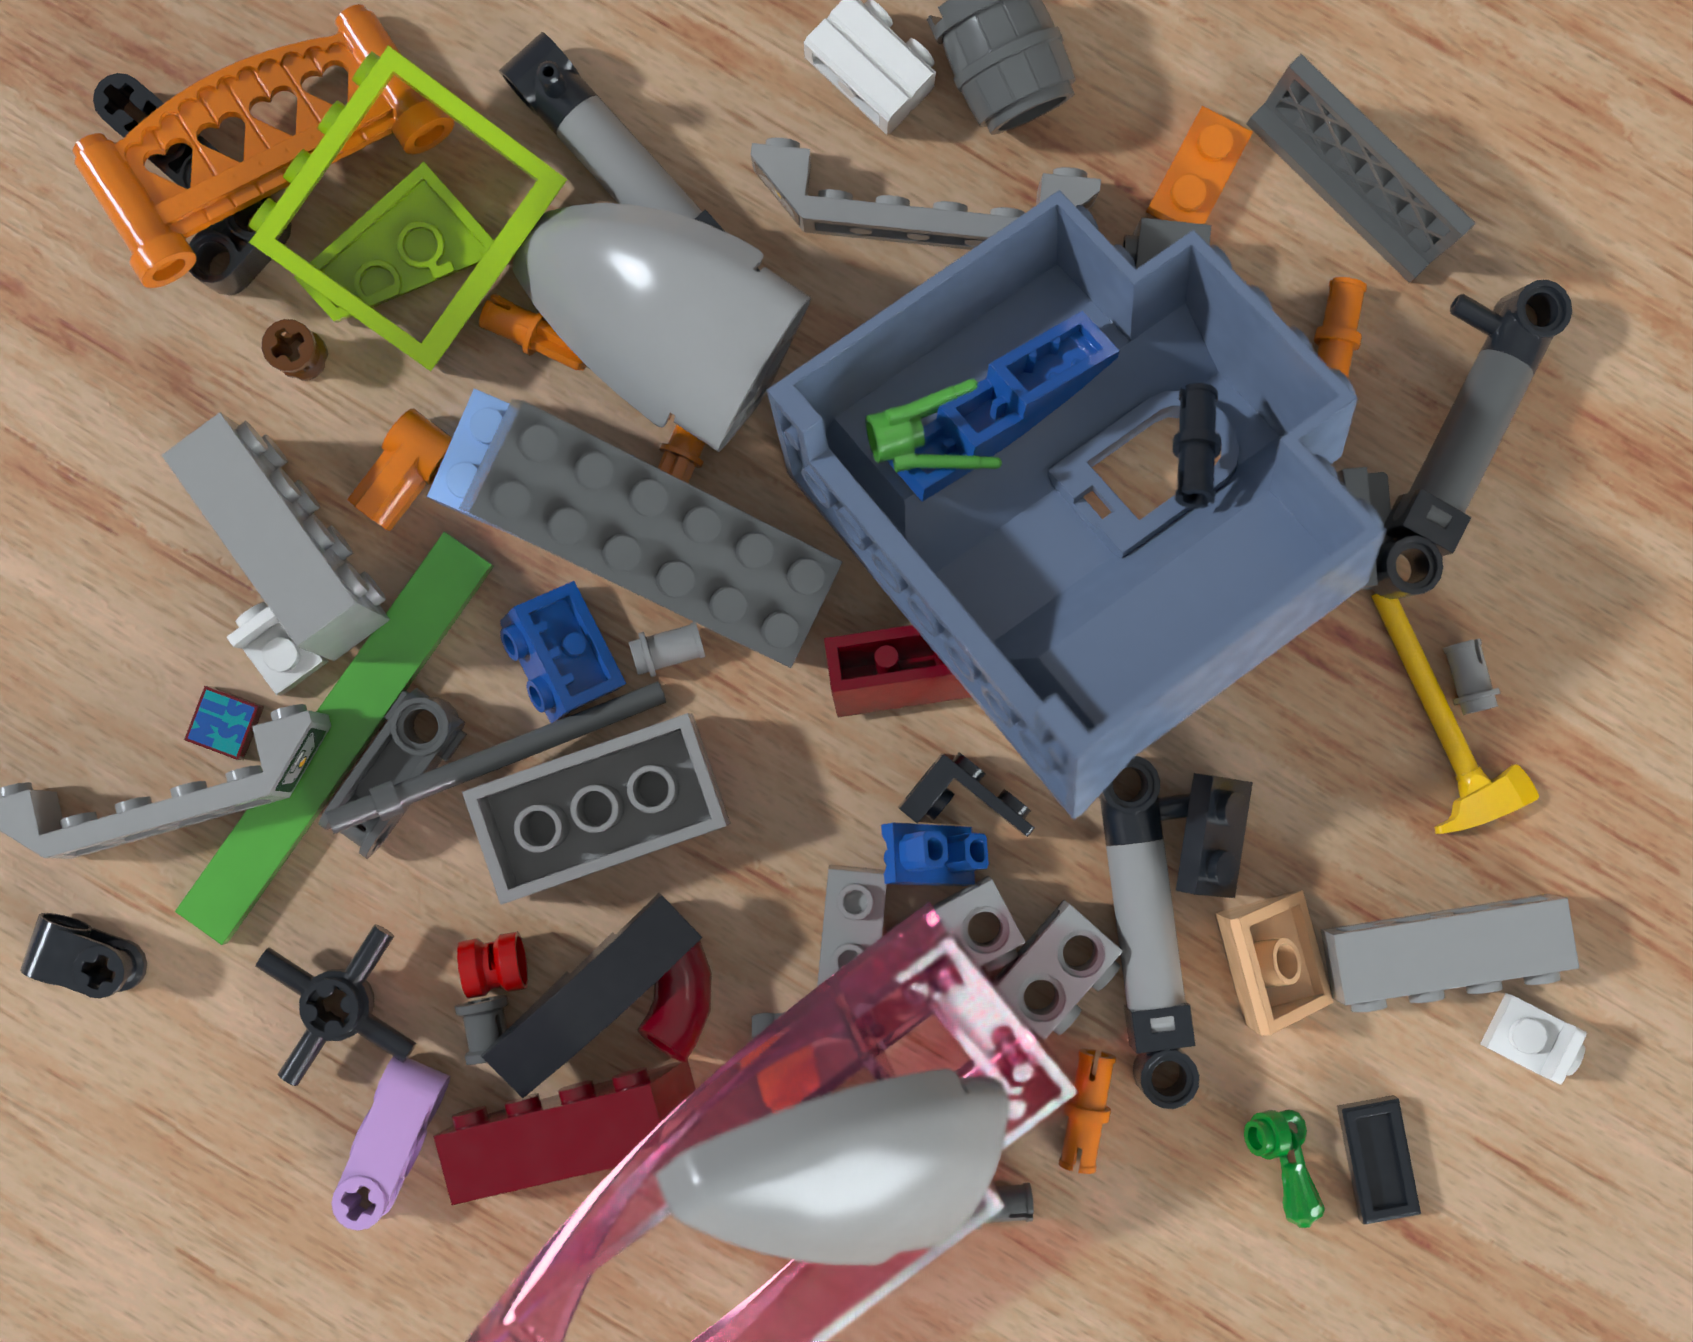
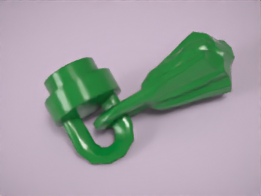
M1268 1110L1256 1113L1245 1125V1143L1250 1152L1256 1156H1261L1267 1160L1280 1158L1283 1182L1282 1204L1288 1222L1296 1224L1299 1228L1311 1227L1315 1221L1323 1217L1325 1208L1306 1168L1301 1148L1307 1134L1305 1120L1299 1112L1293 1110L1280 1112ZM1289 1122L1296 1124L1297 1133L1289 1127ZM1290 1150H1294L1296 1162H1289L1288 1152Z

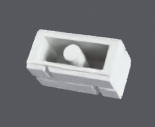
M842 0L831 11L828 18H825L806 37L804 41V56L876 126L888 135L933 89L936 71L931 67L935 64V61L928 50L917 40L910 38L905 43L890 29L893 21L876 1L867 0L863 3L861 0Z

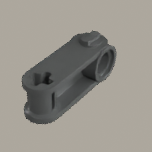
M418 688L410 693L406 690L402 691L384 717L388 722L327 806L319 820V825L326 830L331 829L325 812L370 795L369 788L389 780H392L393 785L436 769L442 760L449 761L467 735V733L462 731L465 721L459 718L457 710L448 701L439 697H430ZM423 710L430 711L438 722V731L429 742L421 740L414 730L416 716ZM411 804L403 807L404 812H406ZM404 813L385 821H381L379 816L340 833L360 846L359 854L368 859L384 843Z

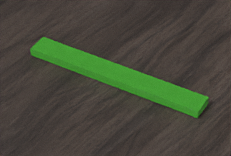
M442 533L386 612L390 620L369 636L316 711L329 715L331 727L290 798L245 811L175 910L178 915L221 945L227 944L383 725L386 720L384 717L402 691H407L494 568V565L448 533Z

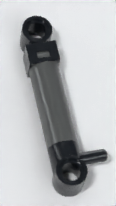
M1536 280L1502 297L1494 306V310L1489 309L1465 294L1458 295L1450 306L1451 315L1488 336L1409 492L1397 497L1382 527L1385 530V534L1395 540L1382 543L1376 557L1378 585L1370 588L1379 596L1387 599H1398L1420 595L1433 589L1440 581L1443 572L1442 556L1454 553L1472 518L1465 514L1538 366L1553 337L1563 332L1570 323L1572 315L1571 299L1566 290L1558 283L1550 280ZM1526 304L1534 309L1537 315V325L1529 321L1526 315ZM1400 554L1408 560L1411 567V574L1407 582L1400 578L1396 571V561Z

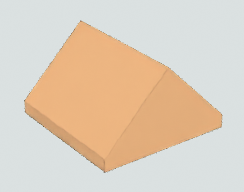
M1303 890L1215 913L1246 1026L1260 1036L1272 1035L1334 1003Z

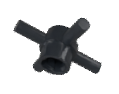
M374 924L346 969H331L315 977L270 947L260 956L255 967L301 996L299 999V1014L304 1026L307 1028L278 1072V1076L290 1085L298 1086L326 1041H342L357 1033L402 1063L410 1056L417 1043L371 1014L374 1007V992L367 978L394 938L390 931ZM336 986L338 990L343 991L347 995L341 1000L342 1010L349 1013L344 1023L341 1022V1017L334 1015L331 1011L326 1012L323 1005V1000L335 992Z

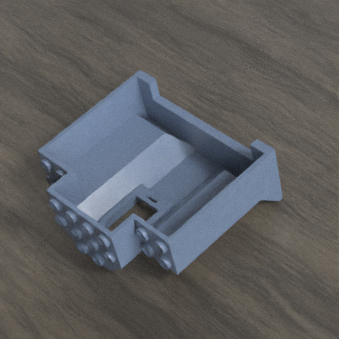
M1060 190L767 389L787 473L1073 820L1087 810L1134 756L1367 585L1385 534L1381 519L1375 509L1363 499L1356 500L1339 483L1337 472L1331 465L1342 456L1358 399L1349 379L1341 371L1334 368L1330 369L1313 352L1312 345L1306 335L1297 327H1288L1272 310L1271 303L1264 292L1255 285L1248 286L1232 269L1226 254L1216 245L1212 244L1209 246L1194 230L1136 269L1134 260L1128 251L1119 244L1113 246L1098 230L1097 223L1092 214L1083 205L1078 204L1075 206ZM1082 310L1120 350L1118 358L1073 397L1023 436L995 454L993 457H999L1002 460V466L999 469H974L923 502L888 461L877 463L872 455L866 433L865 419L867 415L907 405L969 379H975L977 382H980L987 376L989 363ZM1192 383L1212 385L1218 391L1216 433L1222 439L1221 458L1216 463L1214 470L1215 502L1213 504L1208 503V506L1204 508H1187L1179 505L1175 501L1174 495L1139 520L1092 467L1155 422L1168 417L1180 418L1179 391L1181 388L1185 389L1186 385ZM937 413L922 418V426L936 420ZM1091 491L1112 512L1103 519L1083 498Z

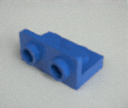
M575 581L514 606L500 620L502 644L512 660H519L529 680L526 683L531 702L539 712H545L551 723L626 685Z

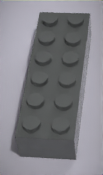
M511 400L459 507L461 510L789 668H792L842 564V561L523 400Z

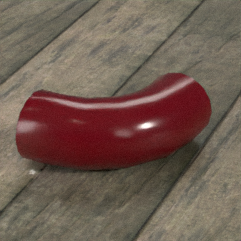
M700 940L654 984L653 1002L646 1017L637 1029L638 1033L650 1044L680 1062H686L696 1047L711 1011L712 972Z

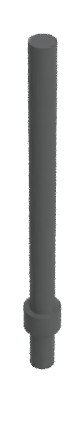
M657 681L393 785L392 780L369 788L370 795L326 811L327 819L334 834L379 816L381 821H385L405 813L403 810L404 806L666 703L664 692Z

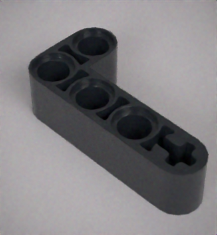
M122 73L106 76L98 83L93 96L95 111L123 138L138 125L124 111L128 103L132 102L147 116L164 104L137 79ZM199 134L198 141L202 145L219 152ZM181 143L178 150L171 155L155 154L148 158L177 185L186 189L191 188L193 150L190 146ZM271 196L263 198L257 203L237 211L235 214L198 232L189 243L196 255V262L189 270L193 277L222 295L237 294L247 288L272 260V258L249 243L256 232L248 231V220L268 198H271L273 201L275 200ZM291 222L278 239L284 245L291 234ZM229 252L230 262L227 269L221 274L211 275L210 263L213 258L219 253Z

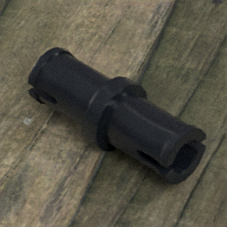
M1192 383L1186 385L1185 389L1181 388L1179 391V432L1173 436L1172 452L1178 458L1175 501L1187 508H1204L1208 506V503L1213 504L1215 502V459L1221 453L1222 439L1216 433L1218 391L1209 384Z

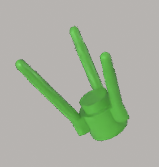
M969 379L907 405L867 415L865 419L866 433L875 461L880 463L892 460L896 472L913 468L999 469L1002 466V460L999 457L915 454V448L924 446L925 443L921 419L937 413L938 406L976 390L978 382L975 379Z

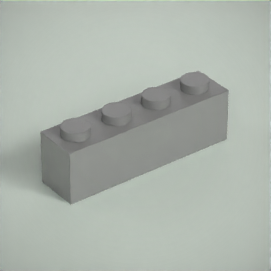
M1552 894L1321 929L1332 998L1344 1005H1351L1352 1012H1371L1387 1008L1386 999L1408 996L1410 1003L1439 1001L1445 998L1444 990L1465 986L1468 994L1496 992L1503 989V980L1522 977L1524 978V984L1527 985L1548 984L1561 980L1560 971L1579 969L1568 898Z

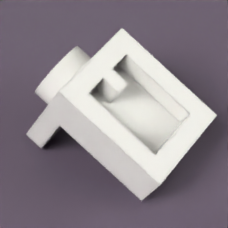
M261 602L241 614L235 621L239 628L227 636L233 647L244 650L276 695L283 696L329 662L325 657L297 647L265 602Z
M1505 993L1480 1044L1561 1085L1566 1076L1572 1075L1583 1060L1585 1054L1583 1042L1587 1032L1511 994Z

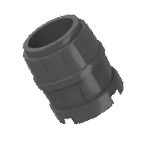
M947 0L938 7L942 18L932 15L927 18L937 43L944 46L947 59L955 76L953 79L959 92H962L978 124L981 127H988L991 135L1000 134L1026 124L1057 108L1075 95L1071 85L1076 79L1063 45L1062 34L1059 28L1055 27L1042 0Z

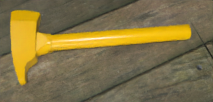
M1377 593L1371 595L1456 774L1455 778L1460 797L1453 801L1452 813L1448 820L1434 827L1435 834L1462 831L1479 826L1538 800L1539 793L1519 765H1511L1492 780L1482 771L1481 767H1478L1399 599H1387L1379 596Z

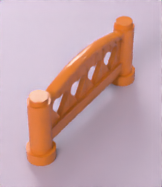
M362 4L352 5L337 16L335 24L338 32L336 34L274 48L228 65L176 94L134 127L124 139L116 143L112 140H107L102 133H93L83 137L74 145L75 165L131 251L132 256L129 263L144 287L158 288L168 285L184 276L194 266L196 255L186 241V238L291 184L283 178L286 170L302 149H305L310 154L313 153L325 136L317 128L332 104L304 91L302 88L304 80L312 76L323 77L324 71L331 66L343 67L349 74L348 103L359 87L352 81V78L370 52L373 51L380 57L389 45L400 53L374 12L367 11ZM394 75L332 164L391 133L394 134L407 154L423 153L441 143L451 133L454 127V120ZM288 91L293 93L297 97L296 135H289L255 119L250 114L251 108L259 102L271 103L272 98L278 92ZM229 117L241 119L245 123L244 161L238 162L202 145L198 141L200 132L207 128L219 129L222 121ZM174 144H187L193 150L191 188L186 189L149 172L145 168L146 160L155 154L166 155L168 149Z

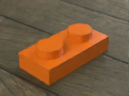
M1202 106L1146 212L1160 220L1205 224L1253 132Z

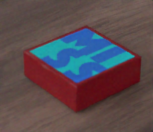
M204 686L184 740L230 758L244 760L254 735L252 726L258 724L264 706L217 688Z

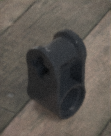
M41 913L38 916L20 971L25 976L36 981L62 986L88 997L101 999L112 996L116 992L133 989L141 983L146 974L147 960L140 946L131 940L92 928L89 924L69 916Z

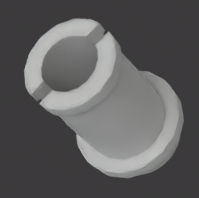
M696 622L645 637L644 632L638 633L640 639L629 642L638 675L649 672L650 676L654 677L656 676L655 670L705 657Z
M1481 639L1469 640L1443 648L1458 698L1453 699L1454 705L1460 704L1463 715L1498 707L1495 695L1501 693L1499 688L1493 689L1481 648Z

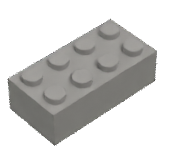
M219 412L162 454L164 460L297 647L335 661L390 620L379 605L386 600L384 593L369 574L365 571L359 574L346 559L353 554L351 547L332 525L326 528L316 517L314 512L320 508L318 501L300 480L293 482L281 467L288 461L280 448L268 435L265 434L261 437L247 421L239 425Z
M690 713L462 792L500 905L731 824L694 715Z

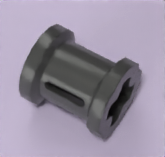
M507 995L476 999L455 1006L456 1015L463 1017L469 1049V1052L465 1054L466 1065L487 1063L481 1055L507 1030L503 1009L509 1004Z

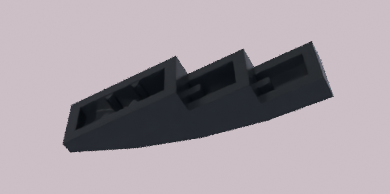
M658 893L616 935L612 932L571 973L567 971L481 1057L524 1098L607 1028L703 937L663 895Z

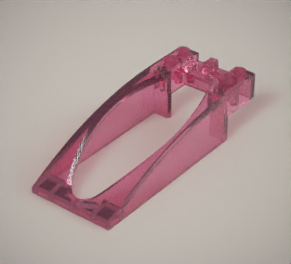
M928 902L772 1022L671 1112L568 1218L505 1291L466 1342H564L571 1320L593 1273L671 1214L655 1175L678 1155L700 1143L778 1111L828 1095L864 1067L868 1069L877 1081L897 1077L885 1050L933 1014L971 1057L969 1061L955 1070L958 1077L991 1076L999 1080L1006 1089L1009 1098V1116L1002 1150L1079 1092L1055 1053L1030 1028L969 954L956 933L932 904ZM991 1180L988 1190L974 1214L943 1245L897 1253L887 1261L877 1265H834L792 1260L750 1297L690 1342H825L1005 1207V1204Z

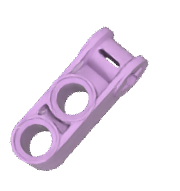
M395 1057L391 1058L376 1089L374 1103L365 1116L353 1141L350 1158L333 1194L331 1203L333 1214L340 1224L353 1230L368 1229L389 1212L395 1203L405 1178L408 1176L419 1155L427 1134L426 1129L441 1104L451 1076L410 1058H407L404 1063ZM363 1186L370 1189L368 1200L373 1203L367 1209L359 1205L361 1195L357 1191Z

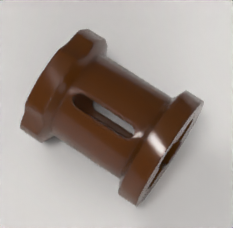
M283 319L274 322L266 329L262 338L261 349L264 358L272 367L282 371L286 376L308 381L316 378L323 372L325 361L328 357L326 344L319 335L311 332L303 323L294 319ZM298 340L301 342L298 346V352L301 356L293 361L289 358L293 354L290 344Z

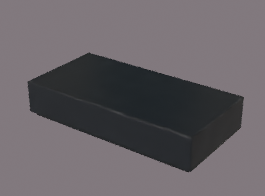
M1391 1095L1337 1105L1359 1221L1366 1225L1421 1214L1399 1098Z

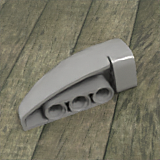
M594 203L573 205L543 213L516 251L513 261V272L534 306L556 334L589 369L656 426L664 427L673 414L675 415V424L717 452H720L766 395L767 389L770 388L811 302L810 296L766 267L757 272L756 269L763 259V253L745 241L703 222L670 211L638 205Z
M949 1068L897 1076L819 1097L735 1128L686 1150L655 1175L665 1203L670 1212L680 1222L722 1241L760 1253L797 1261L834 1265H877L887 1261L897 1253L943 1245L974 1214L988 1190L999 1162L1009 1116V1098L1002 1083L991 1076L958 1077L956 1072Z

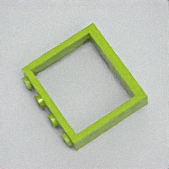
M388 45L380 57L372 51L359 66L352 78V81L359 87L346 106L337 100L325 114L317 128L325 136L313 153L310 154L305 149H302L289 165L283 178L291 184L279 201L276 203L271 198H268L258 209L249 224V227L256 232L249 243L431 372L564 186L567 179ZM394 75L536 181L422 343L278 241L281 234Z

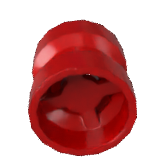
M518 931L500 934L495 941L487 943L482 942L478 938L458 942V971L461 986L467 999L486 996L494 988L502 987L507 992L524 990L528 987L526 953L523 940Z

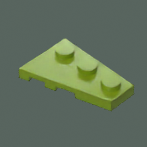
M423 161L315 257L310 264L373 308L478 264L494 240ZM296 275L294 276L296 281L334 322L338 323L352 317V315Z

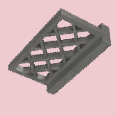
M1302 54L1288 66L1266 102L1246 123L1409 283L1476 224Z

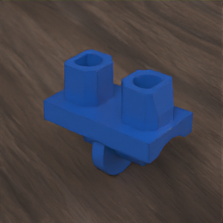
M888 823L881 825L882 837L887 845V850L884 853V862L887 865L884 872V884L975 885L974 871L987 869L989 865L987 837L982 833H972V827L912 823Z

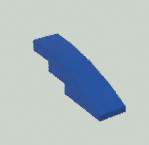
M1083 310L989 363L987 376L978 382L976 390L938 406L936 420L923 426L925 443L924 446L915 448V454L993 457L1073 397L1118 358L1120 350ZM888 460V463L894 468L892 460ZM913 468L897 473L923 502L974 469Z

